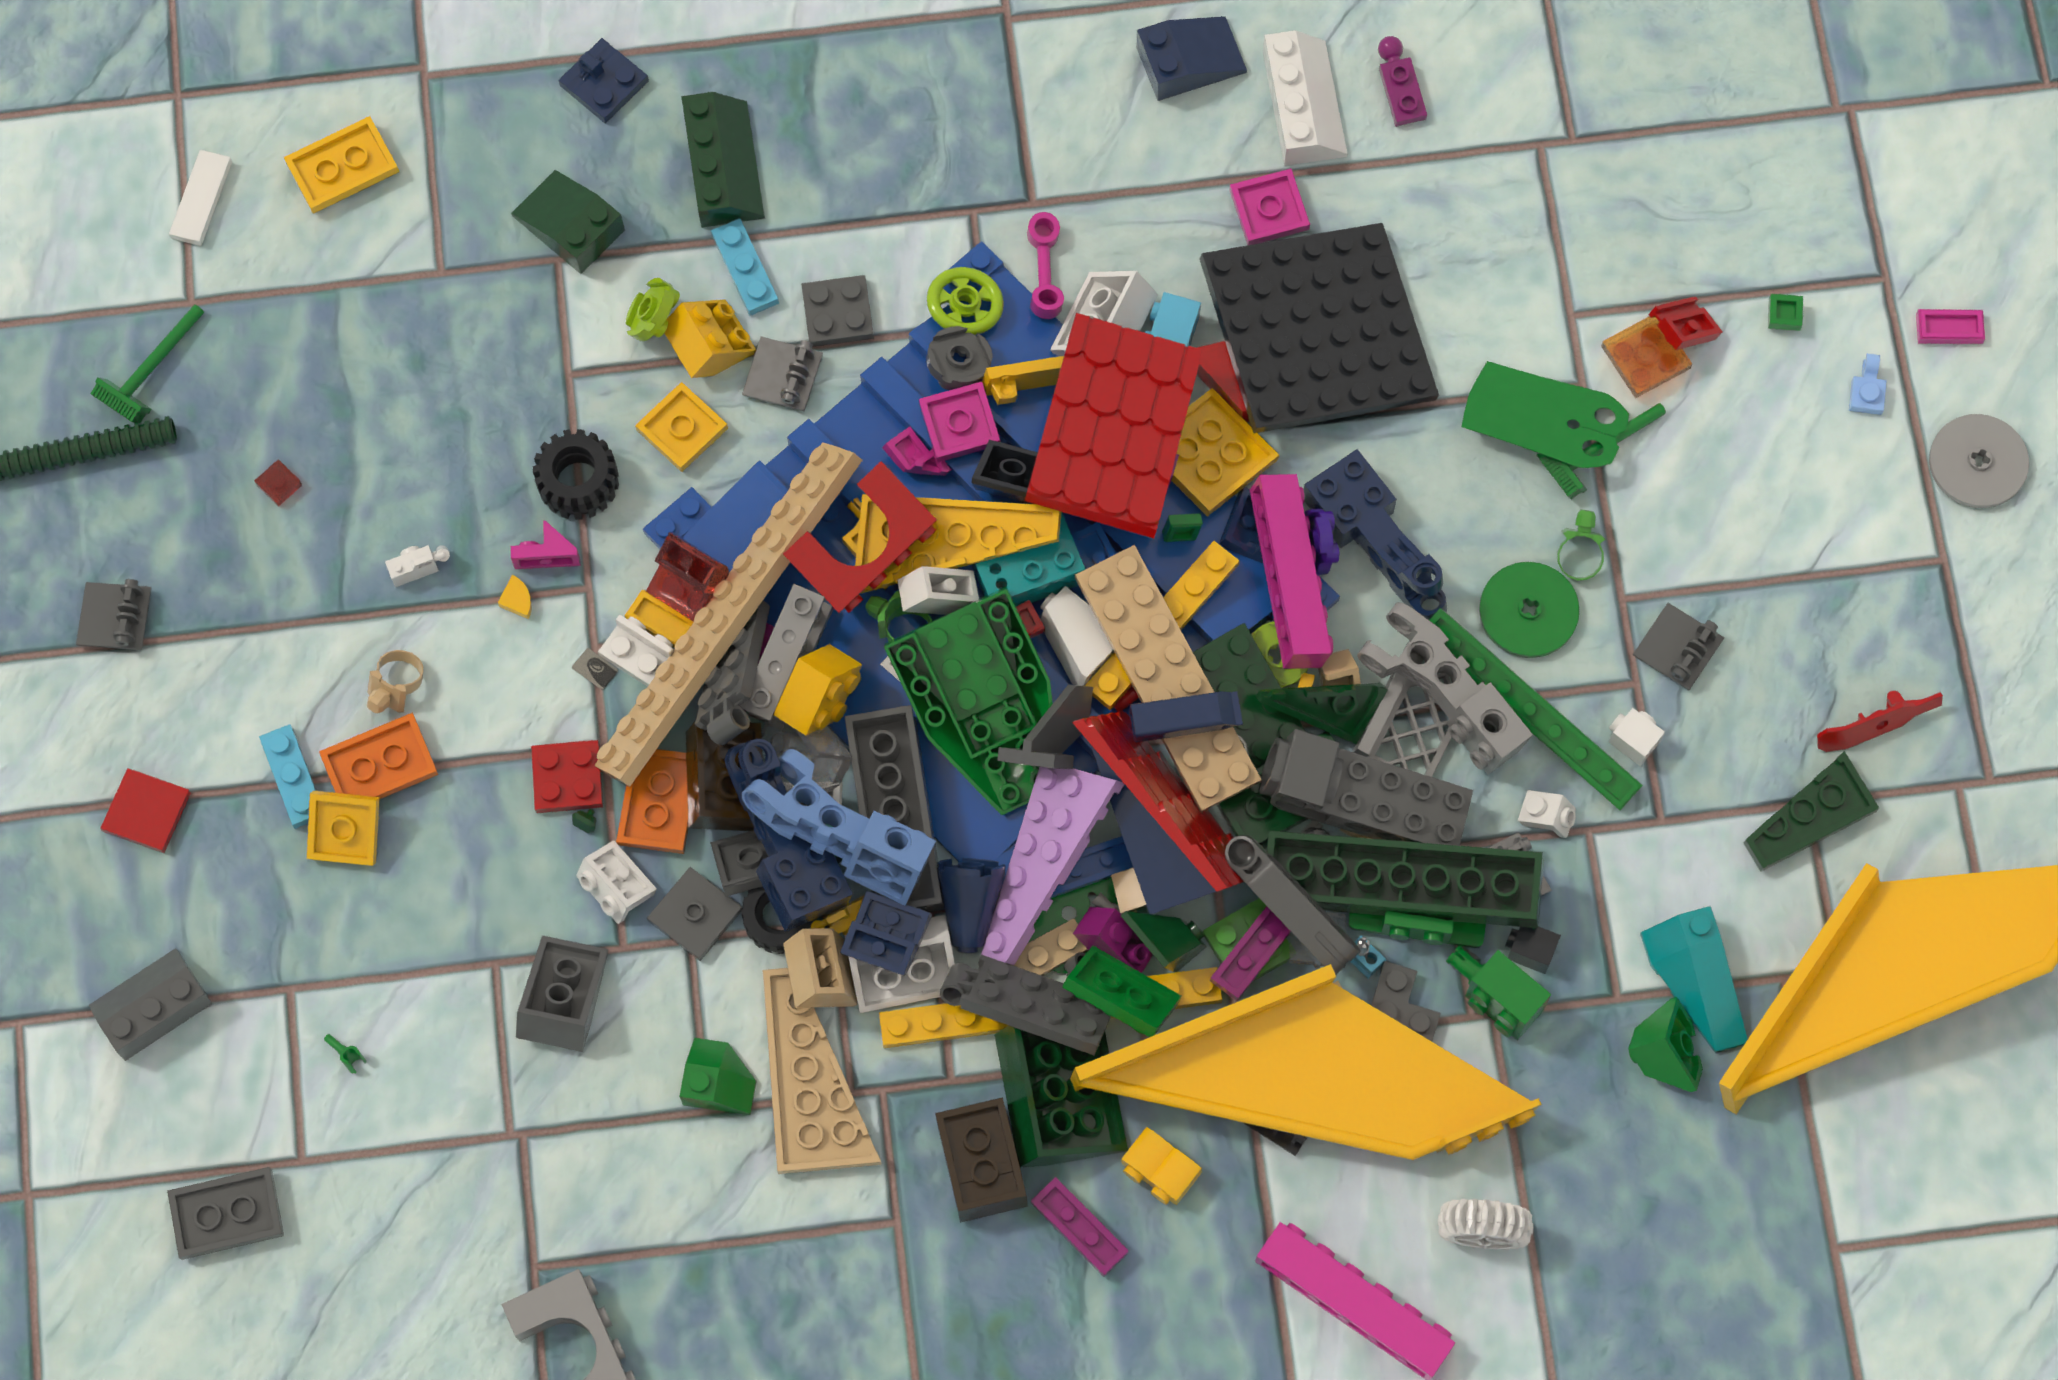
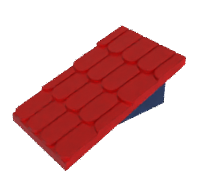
M1076 313L1025 501L1154 539L1203 350L1192 346L1187 347L1182 343L1158 336L1153 337L1154 335L1127 327L1123 328L1114 323L1097 318L1092 319L1090 316Z
M1124 711L1111 712L1072 722L1090 743L1101 776L1124 783L1119 794L1114 792L1110 803L1150 915L1245 882L1230 867L1225 858L1226 845L1234 838L1232 834L1224 833L1208 809L1202 813L1200 812L1191 793L1161 751L1155 752L1148 741L1134 743L1131 720L1127 713Z

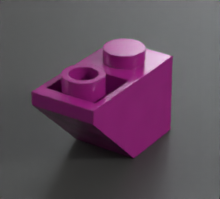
M1089 907L1073 935L1088 950L1095 946L1142 973L1153 954L1121 917L1122 914L1116 908Z

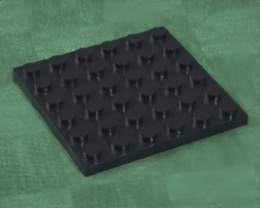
M1383 223L1201 254L1199 260L1253 433L1436 401L1439 393Z

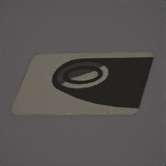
M589 648L582 653L572 666V669L600 689H604L618 672L617 668Z

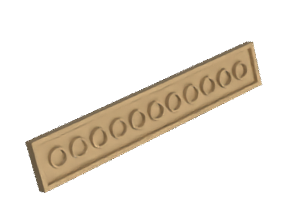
M824 442L813 450L805 468L793 478L790 483V489L782 500H779L773 506L771 515L764 525L755 531L752 536V542L744 553L735 559L732 570L715 587L713 596L707 605L697 612L694 623L687 633L677 640L672 655L657 668L654 679L646 689L639 693L636 704L629 714L619 721L616 732L609 742L599 749L597 753L598 761L595 767L600 769L601 772L629 787L790 563L783 553L807 531L811 533L863 461L854 452Z

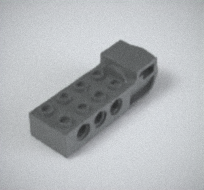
M1297 729L1287 736L1286 740L1278 737L1273 742L1263 768L1259 791L1260 794L1271 797L1270 803L1274 807L1372 839L1460 846L1473 794L1472 789L1340 749L1339 742Z

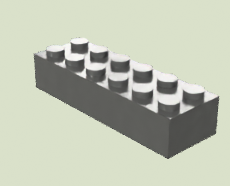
M908 705L845 716L859 814L869 819L873 811L882 815H889L897 822L913 830L922 831L929 838L935 840L916 716L912 706ZM936 844L907 902V905L926 912L945 910L937 872L938 856ZM871 890L872 893L881 895V894H879V893H877V892Z

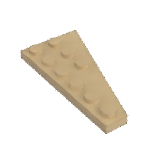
M788 968L763 970L778 1174L882 1165L815 1008L795 1007Z

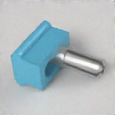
M1361 935L1355 941L1361 952L1350 962L1369 979L1387 960L1370 944L1369 940L1367 941L1366 937ZM1366 958H1373L1376 963L1369 964L1366 962Z

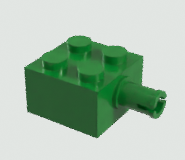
M1459 945L1455 952H1452L1446 960V963L1450 964L1469 980V987L1465 995L1469 999L1468 1005L1480 1015L1487 1014L1495 1021V1028L1508 1038L1513 1036L1518 1041L1544 1011L1551 994L1499 950L1496 951L1487 963L1482 965Z

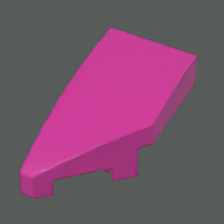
M911 427L905 429L882 447L903 472L945 476L951 471L945 461L937 463L933 449L929 451Z

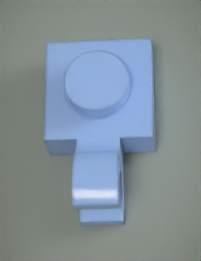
M1867 353L1866 359L1863 360L1862 377H1853L1851 381L1849 411L1882 415L1887 380L1877 379L1880 355Z

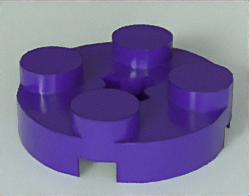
M1323 509L1306 510L1304 512L1305 516H1308L1310 521V544L1314 546L1316 551V575H1327L1332 563H1338L1340 556L1338 544L1333 543L1332 531L1335 527V518L1332 511H1324Z

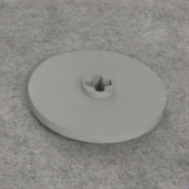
M1969 414L1950 421L1938 432L1931 445L1929 465L1936 484L1952 500L1969 507L1990 508L2007 502L2018 493L2027 478L2029 456L2024 441L2010 425L1989 415ZM1977 455L1983 457L1981 467L1975 465Z

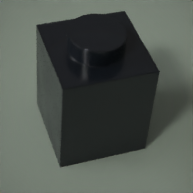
M1539 926L1538 928L1519 927V930L1512 928L1505 947L1511 949L1508 958L1515 963L1546 974L1561 935Z

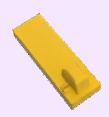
M1064 356L986 368L982 380L986 396L993 395L997 405L1014 403L1018 396L1017 391L1056 385Z

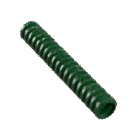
M165 416L164 420L155 418L152 423L150 420L144 421L142 425L136 422L133 427L127 424L124 425L123 429H120L117 426L114 427V431L104 429V433L94 431V435L84 433V436L81 438L79 435H75L72 440L69 437H65L62 442L59 439L53 440V444L46 441L43 442V446L37 443L33 444V448L23 446V450H19V448H13V452L4 450L0 455V481L5 480L6 476L9 479L15 478L16 474L20 477L25 476V472L31 475L35 474V470L45 472V468H49V470H55V466L64 468L67 463L70 466H74L77 461L83 464L86 459L93 462L96 457L102 460L106 458V455L115 457L116 453H120V455H125L126 451L135 453L138 448L140 451L146 450L148 446L154 449L157 444H160L161 447L166 446L167 442H170L171 445L176 444L177 433L174 421L170 416Z

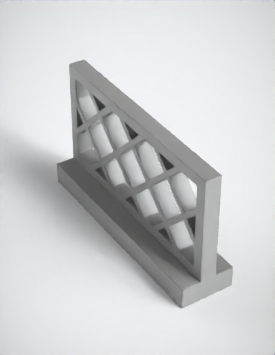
M1409 640V642L1406 644L1404 650L1406 649V647H1407V646L1409 645V643L1411 642L1410 640ZM1410 653L1411 660L1414 663L1422 664L1424 658L1420 654ZM1396 672L1391 674L1385 686L1388 691L1352 752L1391 765L1400 764L1401 768L1409 770L1407 761L1422 757L1426 768L1424 775L1432 777L1452 738L1448 728L1445 734L1442 728L1447 726L1448 720L1440 722L1435 707L1437 703L1424 689L1423 692L1427 702L1411 706L1407 691L1409 688L1418 685ZM1446 673L1437 674L1438 679L1443 678L1444 684H1451L1449 675ZM1403 701L1405 708L1398 710ZM1429 707L1434 724L1418 728L1413 711ZM1407 713L1412 731L1397 735L1392 721L1395 716ZM1436 729L1440 744L1437 748L1426 751L1420 733ZM1389 730L1391 737L1384 738L1387 731ZM1414 735L1420 753L1404 757L1399 739ZM1393 742L1398 759L1387 762L1376 756L1381 744ZM1434 754L1430 762L1428 755Z

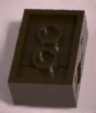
M695 720L685 732L689 828L734 831L754 830V825L747 811H744L729 776L725 757L728 750L736 744L746 743L754 739H762L761 723L750 722L748 729L722 746L716 744L710 738L707 730L697 727ZM756 747L763 760L762 749L760 747ZM738 752L735 757L736 765L740 769H742L739 763ZM749 754V760L752 763V758Z
M1003 1097L935 1113L960 1223L1028 1207L1027 1195Z

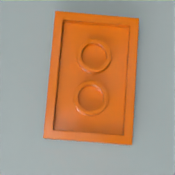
M413 712L319 751L335 793L380 797L382 799L439 775Z
M656 749L631 786L626 785L616 843L619 846L684 854L689 828L686 753Z

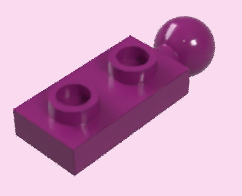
M1387 36L1380 41L1378 53L1388 63L1380 64L1379 71L1395 127L1426 120L1427 112L1411 57L1400 60L1403 53L1402 42L1397 37Z

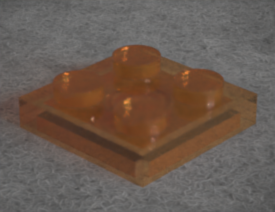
M1649 316L1602 341V349L1635 399L1688 371L1692 367V362L1684 350H1675L1666 341L1664 334L1657 326L1659 321L1656 317L1651 318Z

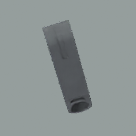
M1238 835L1229 841L1225 849V858L1230 867L1324 967L1331 964L1335 975H1337L1349 961H1352L1361 952L1345 931L1254 838L1247 835Z

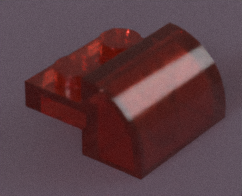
M669 532L654 560L660 565L646 592L694 622L697 612L708 605L714 596L715 587L721 581L726 580L729 570L723 563L675 533Z

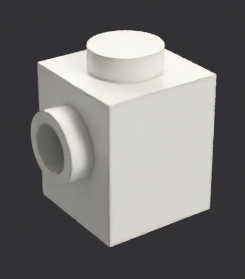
M1632 708L1626 716L1620 713L1611 724L1609 729L1612 731V735L1608 743L1641 767L1661 742L1665 731L1656 725V721L1644 711L1638 712Z

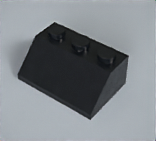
M989 439L971 483L976 490L1017 500L1024 504H1033L1026 502L1025 497L1038 452Z

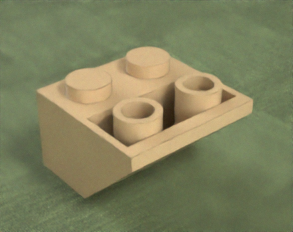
M832 928L802 929L783 943L796 1008L855 1007L858 1004L849 957L840 953L845 939Z

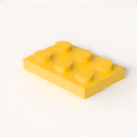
M370 116L284 157L313 214L399 173L392 155Z

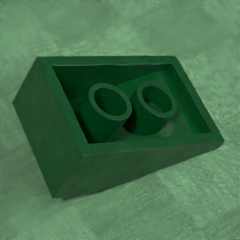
M554 170L511 213L518 222L580 274L625 231L622 216L598 194L557 170Z

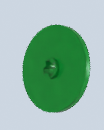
M1519 562L1502 568L1487 582L1481 595L1479 614L1486 634L1499 648L1519 657L1536 658L1557 651L1569 641L1579 620V601L1573 586L1559 571L1541 563ZM1525 603L1529 607L1534 605L1537 607L1534 616L1529 612L1525 614L1522 612Z

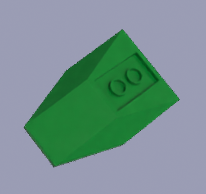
M1006 586L884 645V649L927 739L1001 816L1029 802L1039 766L997 761L999 747L1023 749L1024 739L1053 704L1050 679Z

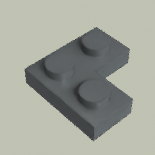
M1385 961L1371 1006L1428 1040L1433 1041L1441 1013L1408 1003L1417 971Z

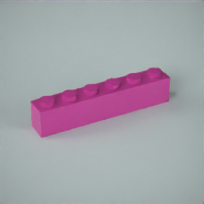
M1297 474L1259 475L1250 489V495L1283 669L1321 668L1333 653V639L1328 635L1326 626L1328 613L1326 606L1322 605L1320 595L1322 589L1321 578L1319 575H1316V551L1314 546L1310 544V521L1308 516H1305L1303 508L1304 490L1302 487H1299Z
M1280 1222L1257 1254L1255 1262L1425 1380H1431L1456 1343L1450 1339L1452 1334L1437 1323L1431 1326L1422 1320L1423 1314L1412 1305L1405 1303L1402 1306L1393 1300V1293L1383 1285L1376 1283L1373 1286L1364 1280V1273L1350 1263H1347L1345 1266L1334 1259L1335 1253L1321 1243H1318L1316 1246L1305 1239L1306 1233L1296 1225L1289 1223L1286 1226Z

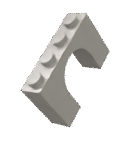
M580 1269L501 1304L513 1333L519 1342L552 1326L564 1323L575 1324L589 1331L596 1344V1360L592 1370L584 1380H636L632 1370L625 1372L620 1360L626 1358V1355L618 1338L611 1340L606 1328L612 1326V1323L604 1306L598 1309L593 1296L597 1295L598 1291L591 1276L584 1277Z

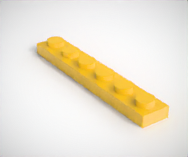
M1215 541L1207 547L1163 597L1180 630L1185 627L1239 566V560ZM1114 652L1085 686L1093 687L1092 696L1111 710L1131 688L1132 684Z

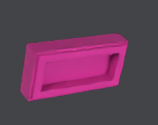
M1918 309L1916 313L1918 344H1983L1985 341L1983 310Z

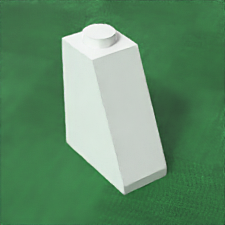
M1065 586L1057 595L1051 593L1042 603L1041 609L1043 613L1040 620L1045 627L1044 633L1072 684L1085 686L1111 657L1114 650L1090 605Z

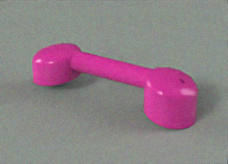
M1039 212L1032 216L1027 230L1028 241L1033 247L1037 248L1039 287L1033 291L1030 307L1036 316L1043 319H1051L1058 316L1062 311L1064 302L1063 292L1051 284L1050 248L1058 241L1060 225L1057 218L1048 212Z

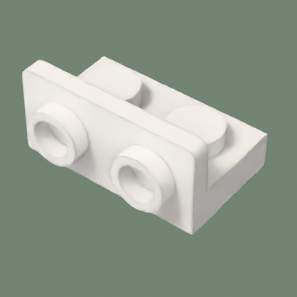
M619 615L615 620L616 628L599 649L598 654L648 687L655 677L657 668L674 652L673 644L660 634L654 637L645 631L646 627L634 617L630 616L629 619H626Z
M614 840L585 857L576 874L581 886L594 896L600 903L602 910L618 924L625 920L630 910L654 896L657 890Z

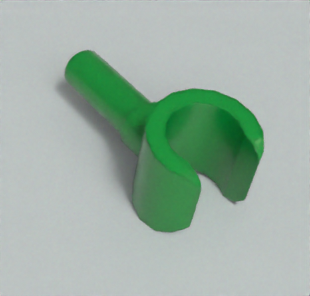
M327 1034L324 1041L338 1052L340 1060L350 1073H356L352 1066L356 1060H362L366 1064V1059L357 1047H346L332 1035Z

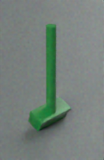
M194 304L121 388L108 379L97 377L96 385L90 394L129 421L141 423L146 413H150L151 408L133 397L132 394L204 314V311Z
M1658 403L1630 420L1626 431L1621 432L1616 437L1617 444L1665 415L1666 410L1664 406ZM1596 441L1583 449V451L1589 456H1598L1603 452V446ZM1540 453L1536 455L1571 500L1581 492L1587 491V488L1574 473V470L1579 467Z

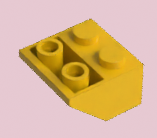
M726 299L682 302L666 319L668 327L664 334L691 378L715 376L754 355L756 352L749 334L743 329L734 314L733 308Z

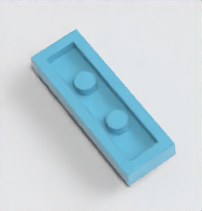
M739 218L711 230L714 242L749 316L778 305V297L741 219Z
M291 724L261 735L259 738L294 829L308 824L310 793L317 790Z

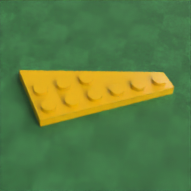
M862 494L855 566L868 564L878 558L884 551L889 538V526L885 515L866 494ZM916 497L937 519L933 524L937 530L923 544L917 539L908 548L912 554L898 567L893 562L884 571L888 577L874 590L898 584V579L922 566L956 569L1059 542L1061 511L1036 504ZM868 586L862 593L872 591L873 589Z

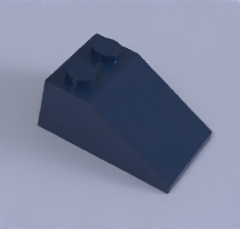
M1226 16L1166 20L1137 30L1136 48L1157 101L1247 73V68Z

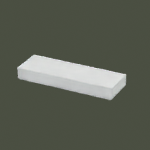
M204 150L199 151L169 232L171 239L202 246L232 164L230 157Z

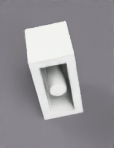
M922 566L897 580L903 612L947 615L979 600L974 571Z

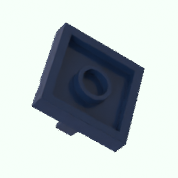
M601 38L558 81L560 87L606 124L649 82L647 74L613 48L606 40Z

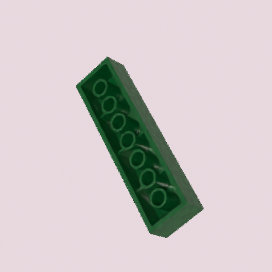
M1269 831L1267 853L1274 857L1325 911L1382 916L1385 915L1386 911L1455 922L1538 928L1544 867L1543 852Z

